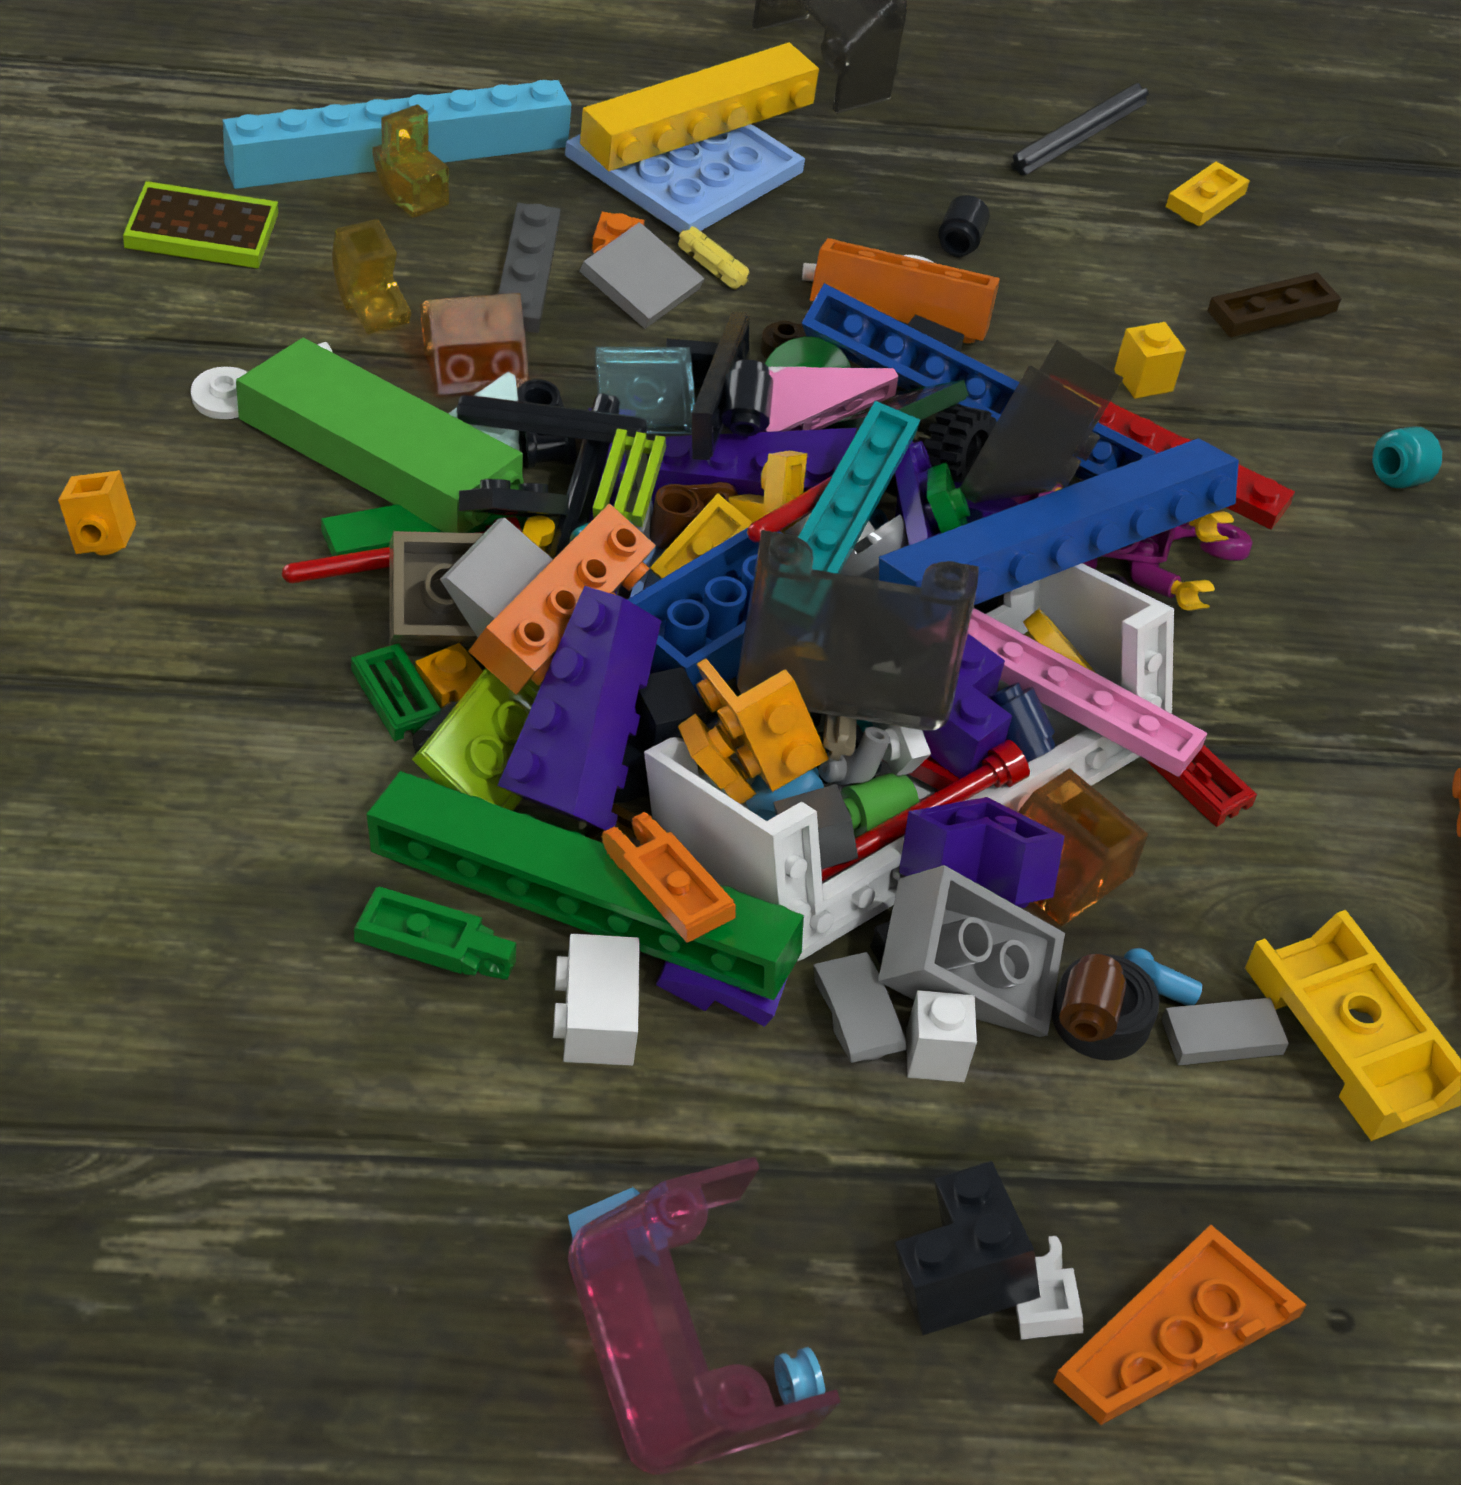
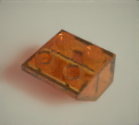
M520 293L432 299L420 305L424 351L436 395L480 392L507 372L515 376L516 388H519L521 384L529 380Z
M1070 768L1034 791L1018 811V813L1065 836L1054 897L1034 901L1037 906L1061 927L1134 875L1148 837V833Z

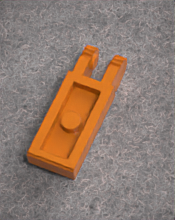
M643 812L632 818L633 821L631 823L637 840L640 841V844H643L639 847H636L625 834L623 835L618 827L614 826L602 833V843L607 854H609L620 869H623L625 874L686 943L735 919L736 905L734 900L672 832L666 833L648 813Z

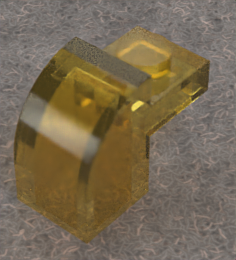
M417 104L381 117L382 144L373 147L372 153L377 174L390 198L413 218L448 205L449 166L428 150V112Z
M378 218L336 228L332 250L334 275L346 310L354 308L367 334L408 324L411 317V310L393 278L397 252Z

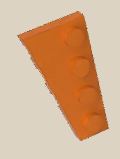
M1210 1225L1058 1370L1053 1383L1094 1420L1103 1425L1299 1318L1306 1304L1215 1227Z

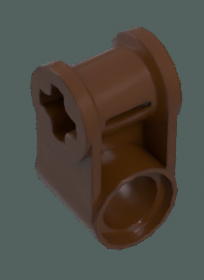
M725 482L700 485L669 484L661 487L655 495L652 510L651 541L659 548L666 550L717 493L729 502V497L738 496L737 490L733 485Z

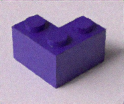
M966 631L902 677L931 752L930 757L959 779L982 767V760L988 757V751L1005 741L1012 715L992 701L990 697L997 691L1005 660Z
M988 797L912 810L908 812L899 873L909 876L945 865L1014 905L1024 908L1029 905V902L1054 897L1065 836Z

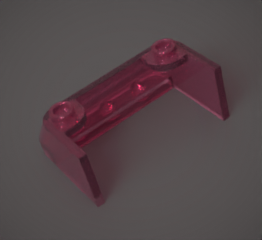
M756 1156L663 1181L583 1225L577 1231L568 1250L569 1268L627 1453L632 1462L647 1473H669L816 1428L841 1402L836 1389L775 1408L766 1381L754 1369L744 1365H729L712 1371L708 1370L669 1249L688 1244L698 1237L706 1224L709 1208L740 1200L760 1169Z

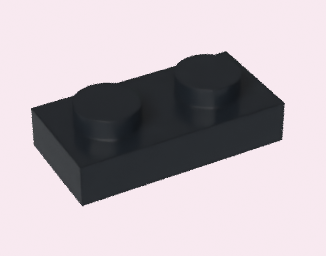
M484 479L480 480V489L459 491V511L528 518L536 515L546 517L569 515V495L548 493V484L523 483L518 484V490L510 489V480Z

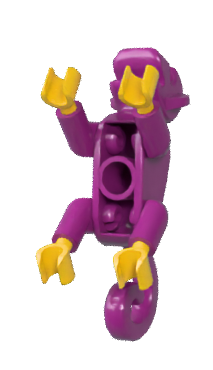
M1041 468L1036 475L1022 474L1013 478L1006 495L1017 503L1022 504L1060 490L1062 486L1056 483L1055 475L1051 469ZM1222 511L1210 513L1102 555V557L1127 560L1130 577L1137 585L1168 598H1173L1176 595L1179 606L1183 610L1190 611L1209 608L1208 604H1204L1199 600L1198 591L1209 592L1214 591L1215 588L1208 580L1181 582L1179 575L1159 567V563L1167 561L1172 541L1187 537L1199 538L1200 547L1204 552L1229 561H1242L1248 558L1253 542L1245 531L1230 524L1234 522L1232 515ZM1097 558L1083 564L1096 569Z

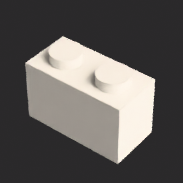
M570 934L568 957L557 956L555 991H566L565 1003H555L553 1038L564 1039L563 1062L633 1066L638 1036L639 938Z

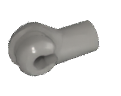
M866 728L858 748L855 749L852 756L841 755L839 761L829 758V760L819 765L820 776L824 781L829 783L835 782L838 785H851L870 781L877 772L890 742V736L880 728Z

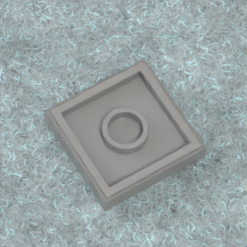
M640 222L584 260L579 271L644 329L699 290L705 279Z

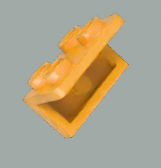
M707 658L696 663L703 678L702 681L696 684V687L711 712L717 710L720 718L714 725L722 729L734 748L738 747L735 750L736 755L751 779L760 775L771 791L774 792L829 760L796 682L786 669L737 697Z

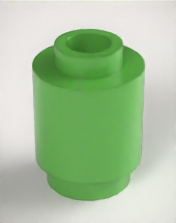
M893 773L872 778L865 783L843 787L840 791L852 819L855 838L919 802L917 790L910 778L906 775L896 776Z

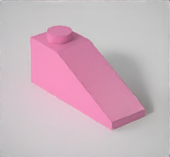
M786 367L775 373L770 370L769 375L773 378L774 382L770 424L765 430L760 432L823 429L871 407L875 401L882 402L895 396L899 376L894 368Z

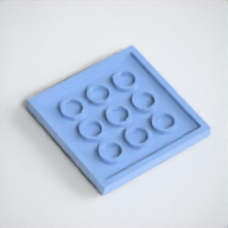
M752 124L609 172L580 144L581 134L566 141L565 147L566 157L679 233L682 230H689L691 226L702 231L801 174L805 162L804 157Z

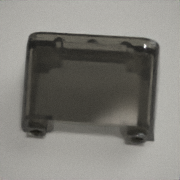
M762 530L736 678L737 687L741 694L786 669L795 680L806 708L810 712L918 730H935L943 727L949 720L955 699L978 586L979 566L953 561L934 563L925 570L921 587L813 570V551L805 541L792 534Z

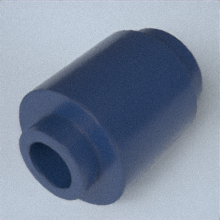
M1018 682L990 696L992 701L1012 715L1005 741H1013L1020 748L1027 762L1048 753L1056 747L1052 738L1055 731L1033 687L1022 690Z

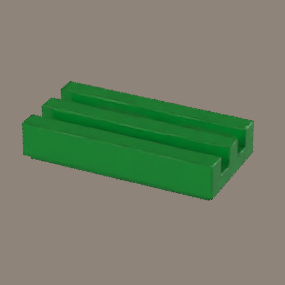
M400 643L351 657V671L394 742L404 739V731L411 730L414 735L440 710V707ZM386 660H391L419 705L420 711L415 712L405 696L399 681L393 676L386 665ZM370 665L374 669L375 673L382 682L383 686L385 687L386 691L388 692L389 696L396 705L402 717L398 715L394 706L390 702L380 683L378 682L372 670L370 669Z

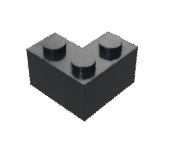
M683 667L649 674L647 687L638 690L635 709L636 713L640 715L636 736L628 735L622 765L628 767L624 789H616L613 803H626L635 798L649 795L644 751L669 738L679 737L683 739L678 725L695 713L704 724L706 723L707 711Z
M985 1162L935 1178L942 1227L895 1242L903 1289L922 1335L1040 1298L1034 1248L993 1162Z

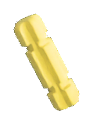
M691 226L689 230L681 231L678 242L679 248L689 256H693V259L717 278L721 277L720 280L731 289L736 290L741 285L744 286L747 283L749 269L739 260H734L730 253L708 238L698 228Z

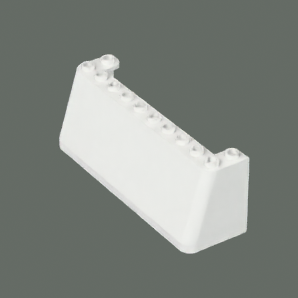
M1082 563L1004 593V604L986 614L1024 634L1028 629L1023 621L1040 608L1098 675L1172 714L1174 608ZM931 643L896 662L901 677L942 648ZM1001 680L998 684L1000 690L1010 686ZM825 701L820 724L816 727L817 732L824 731ZM1041 702L1055 731L1052 738L1056 747L1048 753L1028 762L1030 768V776L1012 787L1004 784L997 788L992 785L967 800L988 797L1032 820H1036L1140 756ZM669 738L644 751L652 819H655L666 833L671 831L719 885L732 887L738 892L772 904L785 906L794 912L803 914L802 953L797 961L810 956L894 905L899 878L906 877L899 873L904 836L822 882L816 810L800 802L766 821L747 808L746 802L741 805L730 798L726 791L720 789L702 768L698 770V764L690 756L682 738ZM735 752L730 757L743 768ZM881 760V772L876 777L891 773L888 763ZM906 774L917 790L919 802L939 791L929 784ZM749 777L746 781L752 785L755 777L752 779ZM834 782V783H828V784H823V785H824V787H827V786H830V785H834V784H836V783ZM837 784L839 791H841L843 787L849 786Z

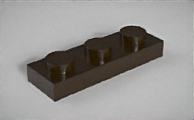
M1317 272L1211 297L1207 311L1229 337H1235L1337 312L1342 298Z

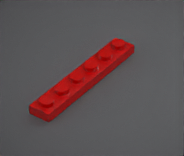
M1052 373L1036 390L1156 451V454L1192 441ZM1238 464L1236 504L1226 508L1272 530L1290 506L1295 491Z

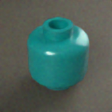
M1423 427L1394 429L1383 434L1376 442L1372 453V464L1379 479L1391 488L1404 489L1430 482L1438 474L1442 464V449L1434 434Z

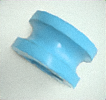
M809 1347L799 1349L795 1358H790L786 1353L775 1356L774 1372L777 1387L784 1405L790 1412L800 1410L804 1401H809L813 1406L824 1403L825 1385L822 1371L815 1354Z

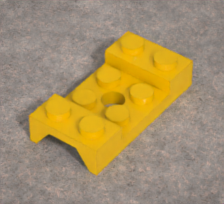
M1346 910L1336 913L1311 938L1275 950L1266 939L1256 941L1245 966L1246 971L1265 997L1271 998L1275 1010L1288 1005L1345 1083L1338 1097L1371 1141L1461 1106V1058ZM1349 1009L1360 1013H1368L1374 1023H1363L1356 1020L1350 1014Z

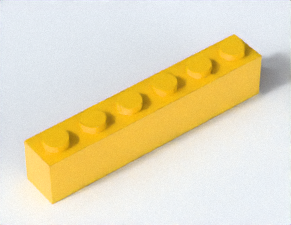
M789 42L583 108L580 144L609 172L813 104L819 68Z

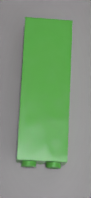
M304 337L236 379L240 420L394 505H401L443 532L467 533L492 515L459 511V491L480 489V480L484 479L510 480V489L518 490V484L524 483L522 476V452Z

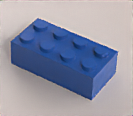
M748 528L627 599L661 620L650 674L683 667L701 699L702 697L696 684L702 681L703 678L696 663L707 658L723 680L728 682L827 619L833 587L811 628H807L762 608L770 585L794 545V542L780 531L766 540L756 543L749 539L747 535Z

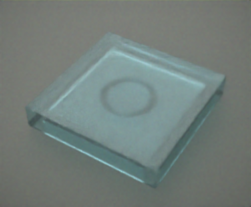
M596 347L597 393H604L608 396L615 395L620 400L619 414L646 419L647 434H692V411L695 406V393L690 347Z

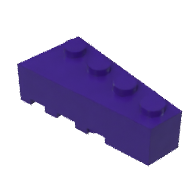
M857 428L758 432L754 436L747 437L734 433L721 434L713 457L710 460L693 459L692 435L666 436V450L653 490L652 504L654 505L658 489L669 484L700 485L725 482L733 485L738 495L754 494L764 496V490L761 486V473L765 463L768 461V454L789 450L808 453L804 493L834 474L857 434Z
M584 586L497 786L539 806L604 831L616 825L618 815L611 812L616 789H624L628 767L622 765L628 735L636 736L640 715L636 713L635 709L638 690L647 687L661 625L660 619L621 596Z

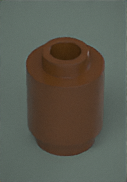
M1089 954L1082 957L1078 964L1070 971L1059 1018L1062 1026L1079 1040L1094 1042L1109 1038L1116 1032L1127 984L1123 975V968L1115 959L1102 954Z

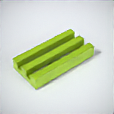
M617 428L593 505V517L595 518L609 504L625 450H629L631 452L614 508L633 523L634 526L643 527L666 450V437L656 435L655 440L652 441L647 440L646 433L636 432L635 437L627 436V430ZM642 453L650 454L633 512L625 511Z

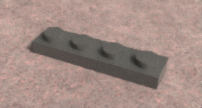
M517 203L494 312V327L539 333L560 224V208L546 207L542 204Z

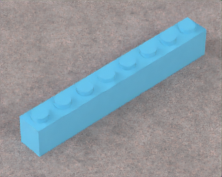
M538 80L534 83L510 86L497 85L493 88L476 90L459 89L451 93L434 95L417 94L400 99H374L365 103L348 105L332 104L323 108L306 110L289 109L272 114H246L238 118L223 119L224 163L234 189L564 148L566 147V141L569 140L571 103L559 80Z

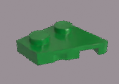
M947 462L928 469L927 499L941 533L968 524L966 517L970 516L966 499L961 488H955Z

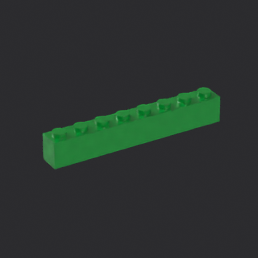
M400 771L366 814L372 853L595 935L638 937L639 951L771 1000H775L802 953L803 914L794 912L785 906L772 904L738 892L734 888L724 885L720 886L734 900L736 905L735 919L686 943L625 874L623 869H620L614 863V860L607 854L603 843L587 838L578 832L568 831L542 822L528 814H520L489 803L480 797L470 796L444 787L429 779H422Z

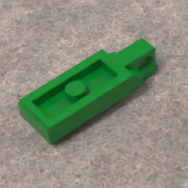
M380 886L375 888L354 927L355 942L460 974L463 972L465 975L475 976L478 971L481 975L508 980L516 963V942L494 936L492 929L482 925V917Z

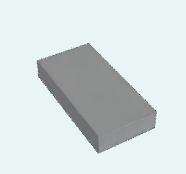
M1271 998L1170 1007L1165 1009L1161 1019L1178 1065L1284 1055L1289 1044Z

